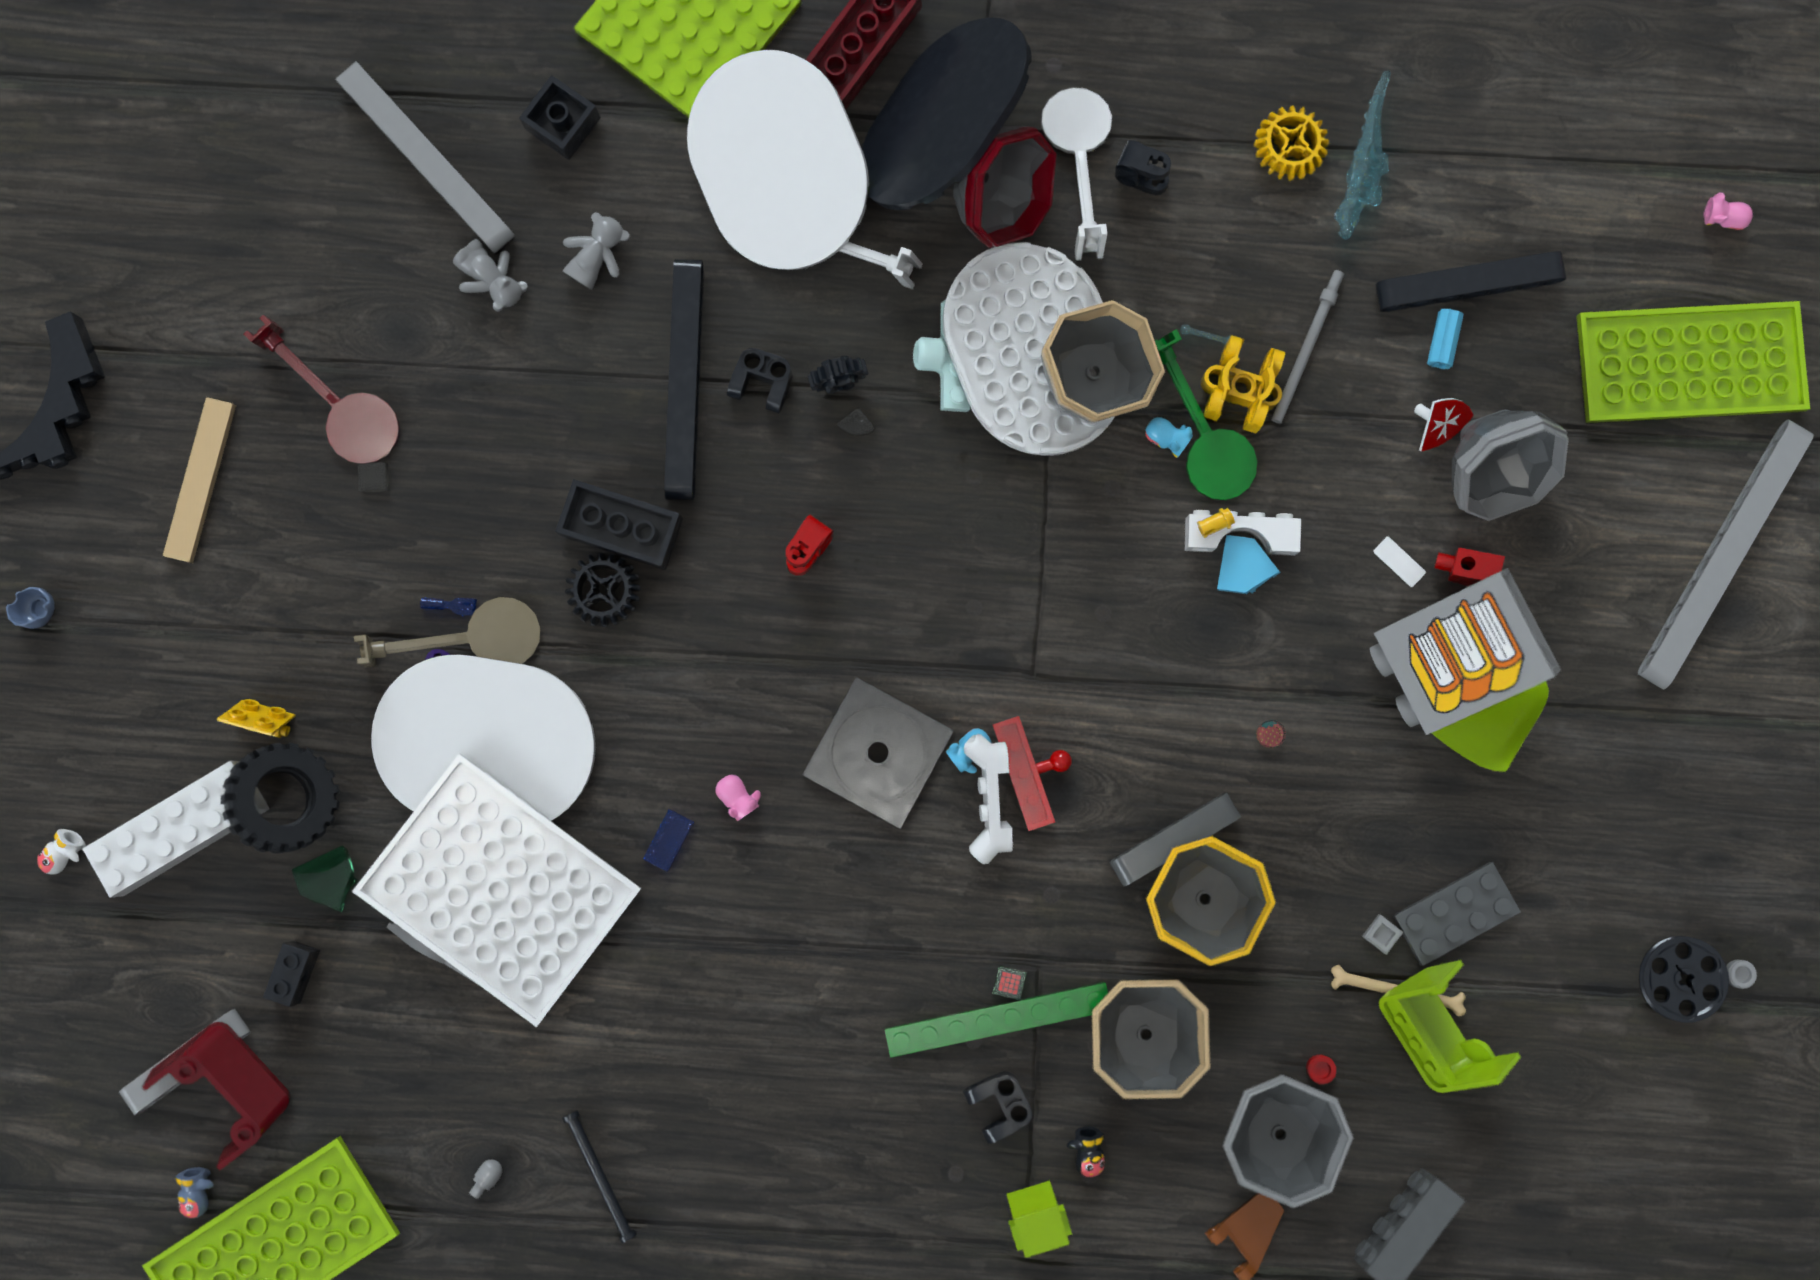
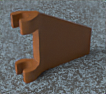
M1256 1193L1225 1220L1213 1226L1205 1233L1211 1243H1214L1216 1246L1228 1235L1245 1258L1246 1262L1233 1270L1239 1280H1250L1258 1271L1284 1209L1278 1201Z

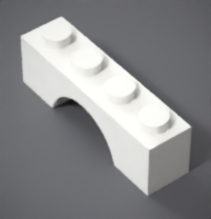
M1194 510L1193 514H1189L1186 517L1185 551L1213 552L1223 536L1241 531L1250 533L1258 538L1267 554L1295 556L1300 552L1301 519L1293 518V514L1280 513L1276 514V518L1265 517V513L1251 512L1248 513V516H1238V512L1231 511L1235 520L1231 528H1224L1206 538L1202 536L1197 522L1212 516L1210 511Z

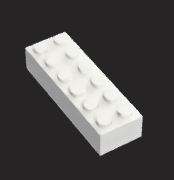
M240 761L227 762L83 848L110 898L127 895L231 833L229 830L231 825L228 820L224 821L222 815L225 808L224 804H221V795L224 794L225 788H223L225 779L231 774L230 770ZM256 786L254 800L256 808L261 815L269 810V807Z

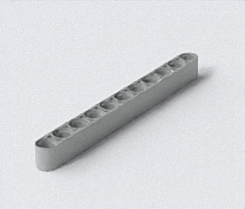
M1789 419L1778 428L1638 669L1639 676L1663 690L1672 683L1814 437L1813 433Z

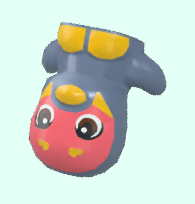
M194 1167L176 1175V1182L181 1186V1190L178 1192V1208L183 1216L197 1218L207 1211L209 1203L205 1189L214 1186L210 1180H207L211 1174L210 1170Z

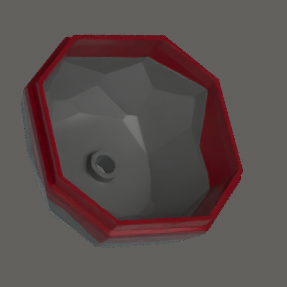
M1023 125L1003 126L973 170L959 184L956 181L954 182L953 196L962 223L976 239L989 248L1033 236L1052 206L1057 154L1037 128Z

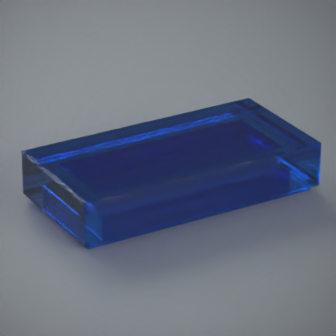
M669 809L643 860L669 872L694 821Z

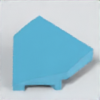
M1226 535L1217 586L1219 591L1241 594L1254 593L1255 589L1271 577L1274 578L1281 573L1255 539Z

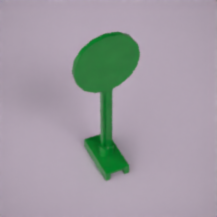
M1176 329L1160 338V340H1155V344L1162 364L1165 365L1200 434V437L1194 441L1187 456L1186 469L1189 480L1199 493L1210 499L1228 500L1238 497L1250 487L1256 476L1257 458L1254 448L1246 437L1234 430L1210 429L1175 359L1177 356L1172 346L1182 339Z

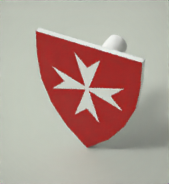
M1454 398L1433 401L1431 409L1423 404H1418L1414 412L1427 421L1419 451L1435 448L1453 438L1474 416L1470 407L1463 401Z

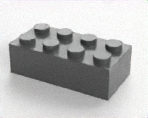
M1423 1168L1410 1176L1407 1181L1408 1187L1402 1195L1398 1194L1390 1203L1391 1209L1385 1217H1380L1375 1222L1372 1228L1373 1233L1367 1240L1361 1241L1355 1250L1356 1255L1353 1259L1376 1280H1406L1465 1202L1464 1199Z

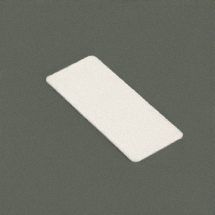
M1386 537L1373 551L1410 587H1413L1426 573L1390 537Z

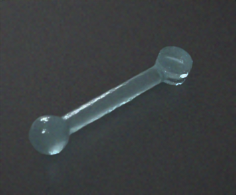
M1187 324L1182 325L1180 328L1183 335L1193 334L1223 342L1225 345L1231 337L1228 336L1226 338L1192 329Z

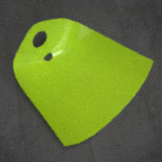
M1542 682L1434 731L1432 734L1449 748L1481 767L1492 771H1507L1545 707L1549 693L1547 682Z

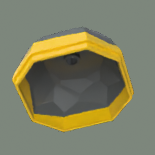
M1213 836L1172 848L1146 898L1158 938L1209 966L1250 954L1275 905V899L1263 863ZM1205 893L1208 895L1209 901L1206 904H1201L1199 898Z

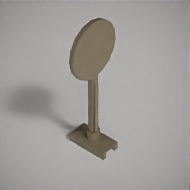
M498 597L484 602L474 611L468 623L467 632L385 643V641L373 642V639L367 635L354 636V642L361 645L360 654L361 657L365 658H357V664L364 668L375 667L376 658L387 657V654L461 644H470L472 651L477 657L523 664L534 655L540 643L541 628L536 614L527 604L515 598Z

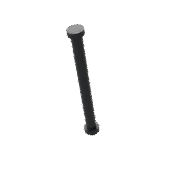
M576 1110L562 1119L564 1123H568L621 1235L619 1237L620 1242L624 1243L637 1234L634 1229L631 1230L578 1119L580 1114Z

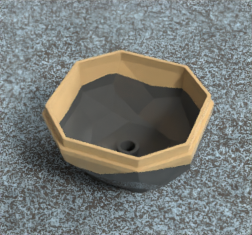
M1113 300L1060 315L1041 352L1045 378L1057 404L1062 410L1088 422H1097L1148 407L1165 373L1147 318ZM1095 369L1098 375L1096 377L1092 376L1089 370Z
M1179 980L1120 981L1092 1010L1093 1069L1123 1099L1182 1098L1210 1069L1208 1008ZM1144 1029L1150 1030V1037L1147 1039L1141 1038V1031Z

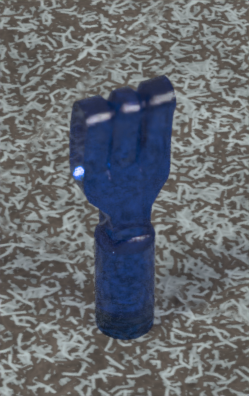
M422 597L420 607L422 609L434 610L450 609L457 615L472 616L476 610L477 599L455 598L452 601H444V599Z

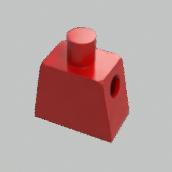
M1458 548L1454 556L1438 552L1434 568L1450 572L1448 580L1451 582L1471 586L1502 571L1505 556ZM1461 564H1466L1470 570L1463 569Z

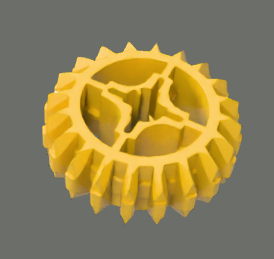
M1294 105L1290 106L1288 113L1283 107L1279 108L1277 114L1271 112L1268 120L1264 119L1261 122V128L1255 134L1259 138L1254 142V147L1259 148L1256 152V157L1264 158L1260 163L1261 167L1269 165V174H1272L1274 170L1279 172L1278 179H1282L1284 174H1287L1289 181H1291L1296 174L1301 180L1305 177L1306 173L1309 175L1313 174L1315 167L1322 165V158H1325L1328 153L1325 148L1329 145V140L1324 138L1328 133L1327 129H1319L1323 124L1322 120L1315 122L1313 120L1314 112L1310 113L1309 116L1305 115V107L1301 108L1299 113L1296 112ZM1284 126H1294V127H1297V128H1295V129H1287V128L1284 127ZM1304 133L1309 137L1312 149L1309 148V144L1304 140ZM1297 136L1294 146H1290L1288 150H1285L1289 141H1293ZM1271 137L1280 149L1279 154L1273 149ZM1289 157H1294L1300 161H1289L1286 159Z

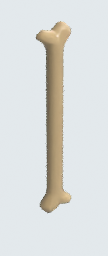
M1340 965L1331 968V973L1334 976L1331 983L1333 989L1347 984L1386 994V992L1398 986L1393 983L1349 974ZM1463 992L1453 997L1438 995L1444 1006L1451 1009L1456 1016L1460 1017L1466 1013V1009L1463 1006L1466 996Z

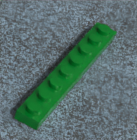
M1106 983L1092 984L885 1028L890 1058L1092 1015V1010L1108 994Z

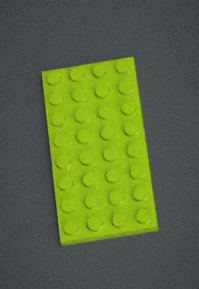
M1800 301L1584 312L1577 315L1586 423L1804 412L1810 409Z
M340 1136L142 1266L150 1280H331L399 1235L400 1232Z

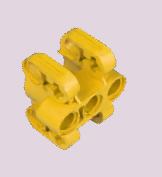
M1231 335L1224 347L1219 365L1209 367L1201 378L1202 389L1210 394L1203 415L1205 418L1217 421L1221 416L1224 401L1247 407L1248 412L1242 429L1256 434L1263 426L1267 412L1273 409L1282 398V390L1275 383V378L1283 364L1285 352L1271 348L1263 360L1259 375L1235 368L1240 360L1238 356L1244 339ZM1216 374L1219 376L1218 385H1214L1209 381V375ZM1235 383H1244L1247 386L1248 392H1238L1235 388ZM1270 393H1272L1274 397V401L1272 402L1266 401Z

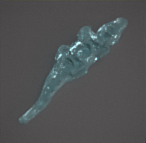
M1390 71L1383 72L1374 90L1373 97L1369 100V110L1364 115L1366 122L1361 128L1363 134L1358 140L1359 145L1354 151L1350 170L1347 172L1348 190L1334 214L1335 220L1340 224L1339 236L1344 240H1348L1360 220L1359 215L1365 204L1379 206L1382 201V189L1379 183L1381 175L1387 174L1389 170L1388 155L1382 152L1381 113L1390 79Z

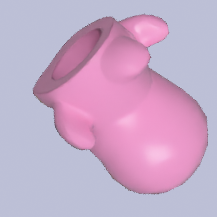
M1718 193L1711 197L1704 210L1706 225L1718 223L1724 228L1735 230L1746 228L1753 218L1752 209L1748 204L1743 202H1727L1724 193Z
M725 776L716 785L718 798L727 808H730L728 813L736 821H739L759 807L758 801L761 797V792L756 790L752 795H749L738 776Z

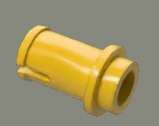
M1220 508L1218 513L1198 521L1197 525L1202 536L1206 538L1224 528L1230 529L1235 520L1229 508L1225 510Z

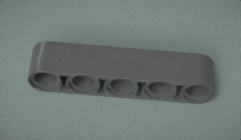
M1225 792L1115 857L1109 863L1123 887L1163 865L1172 848L1210 837L1238 820L1241 815L1228 793Z

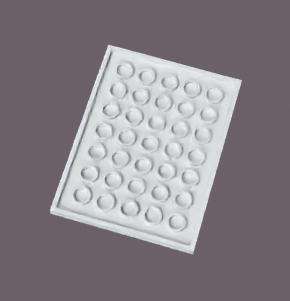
M458 754L352 892L537 1027L641 888L463 755Z

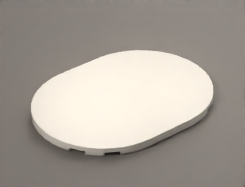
M753 51L740 55L717 69L708 78L696 96L689 116L687 143L693 170L719 230L730 245L740 254L753 262L770 268L803 269L827 260L847 244L848 239L852 236L857 226L860 225L867 206L866 201L869 187L866 159L836 89L830 80L814 65L801 57L783 51Z
M1016 242L993 247L982 252L969 261L955 278L949 289L943 309L945 342L968 403L978 421L992 436L1007 446L1021 452L1042 456L1065 454L1084 447L1096 439L1114 419V417L1097 422H1088L1062 410L1057 404L1045 378L1041 352L1058 317L1062 314L1103 303L1096 286L1087 273L1066 258V255L1050 247L1045 248L1031 245V243ZM1095 369L1089 370L1092 376L1096 377L1098 375Z
M444 655L424 660L402 673L384 693L372 724V752L379 775L393 796L412 811L416 810L458 754H461L552 821L569 809L583 792L589 781L595 760L593 725L581 699L557 676L534 666L476 656Z

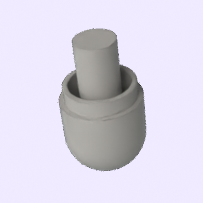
M490 1159L482 1163L475 1173L473 1180L476 1183L469 1192L470 1195L479 1199L485 1189L490 1190L495 1186L502 1175V1166L498 1161Z

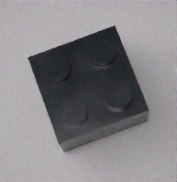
M552 75L519 117L526 131L568 160H570L601 118L593 103Z

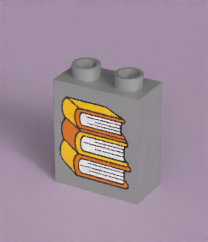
M1508 568L1375 632L1374 635L1379 643L1370 647L1372 659L1380 673L1384 677L1395 673L1404 691V694L1396 697V704L1404 721L1409 727L1421 724L1426 735L1554 678L1561 671Z

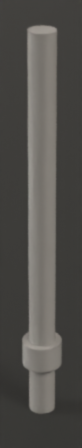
M1334 270L1327 289H1323L1319 298L1321 303L1283 390L1282 398L1271 420L1281 424L1330 307L1335 305L1339 296L1337 291L1344 277V273Z

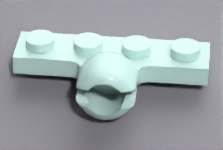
M944 300L941 303L940 338H919L914 346L913 362L918 370L936 371L939 373L941 378V410L968 412L970 405L944 338Z

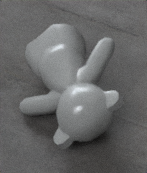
M596 212L591 216L593 221L591 236L568 237L563 240L564 246L568 248H583L565 266L563 272L590 290L595 286L603 261L606 263L609 273L613 277H618L619 268L610 248L617 245L620 241H627L630 238L629 233L623 230L618 221L611 217L601 216Z
M474 239L466 247L462 248L453 259V264L476 280V282L461 283L459 289L465 293L489 291L494 301L493 309L497 312L503 308L515 305L520 300L522 293L527 290L528 285L526 282H516L513 278L506 276L510 259L509 252L502 251L500 253L498 265L496 266L478 239Z

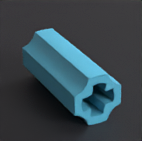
M1441 309V311H1438L1427 362L1431 367L1450 369V367H1453L1464 315L1462 312L1452 309Z

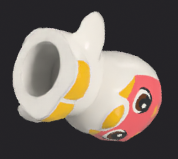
M67 829L56 831L54 842H49L37 858V864L44 873L50 875L59 874L63 871L69 859L74 862L79 861L77 852L86 847V844L76 832Z

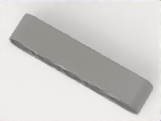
M236 1009L225 1013L214 1021L228 1024L241 1039H244L251 1033ZM169 1055L119 1091V1094L134 1116L142 1113L182 1084L176 1081L169 1073L145 1091L142 1088L151 1069Z

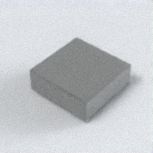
M1378 914L1362 937L1387 955L1403 932L1382 915Z

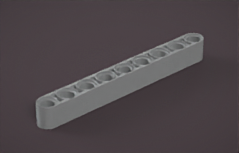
M356 61L335 78L351 98L494 254L515 237L508 226Z

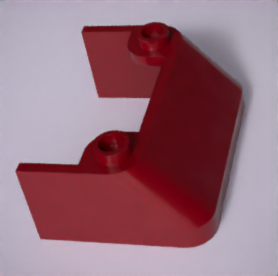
M224 1022L210 1024L151 1069L142 1085V1088L146 1091L169 1073L176 1081L182 1084H192L202 1076H205L242 1117L231 1128L230 1136L232 1142L226 1145L216 1165L219 1170L223 1169L254 1145L286 1110L290 1101L288 1089L237 1033Z

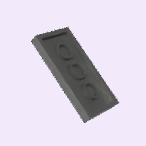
M1488 862L1392 916L1403 932V936L1418 963L1424 966L1519 914L1521 911L1494 863Z

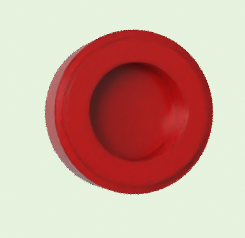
M1318 1054L1308 1060L1306 1072L1308 1077L1315 1083L1327 1084L1336 1075V1065L1329 1057Z

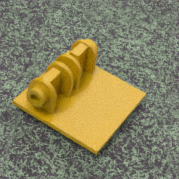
M245 699L218 717L217 721L281 738L282 736H288L290 726H286V724L295 717V714L286 712L281 707H268L260 705L256 700Z

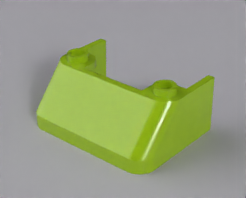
M1461 960L1425 968L1386 992L1379 1001L1380 1010L1424 1081L1431 1089L1440 1093L1498 1085L1521 1058L1519 1053L1495 1056L1485 1042L1478 1039L1466 1040L1438 995L1446 991L1449 985L1448 982L1463 966Z

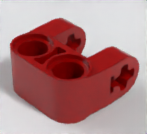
M808 515L786 548L788 570L797 576L806 574L818 557L829 546L833 539V530L812 515Z

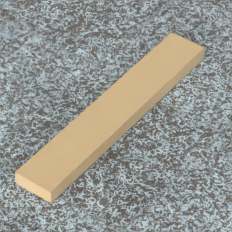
M206 397L165 545L164 557L189 563L194 561L236 405L233 403Z

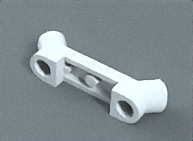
M981 734L970 737L965 743L964 754L982 768V777H978L979 794H983V805H979L981 822L985 823V829L971 843L969 851L982 864H989L998 853L1012 852L1013 848L1012 827L1007 821H1000L998 774L1009 773L1008 751L1005 742L990 743Z

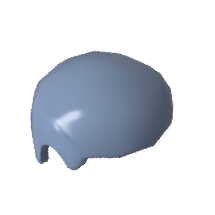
M28 587L22 590V592H16L14 603L6 606L8 619L16 626L29 629H37L46 625L55 609L52 595L45 589L38 587Z

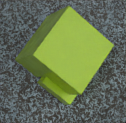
M1050 1181L1006 1194L1013 1220L1009 1221L1017 1251L1023 1250L1025 1258L1069 1245L1067 1236L1072 1234L1063 1204H1057Z

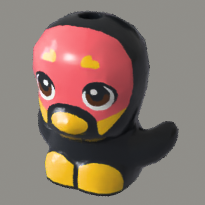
M1081 1127L1075 1131V1140L1067 1143L1069 1149H1078L1075 1162L1076 1168L1085 1177L1099 1175L1105 1166L1104 1152L1100 1147V1144L1105 1139V1135L1095 1127Z

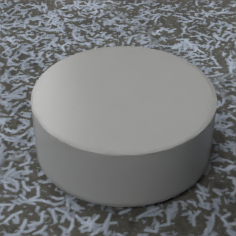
M1736 959L1727 964L1729 984L1731 986L1746 989L1755 983L1757 972L1750 962Z

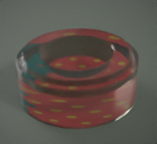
M1276 720L1265 721L1257 729V740L1266 748L1278 747L1286 738V730Z

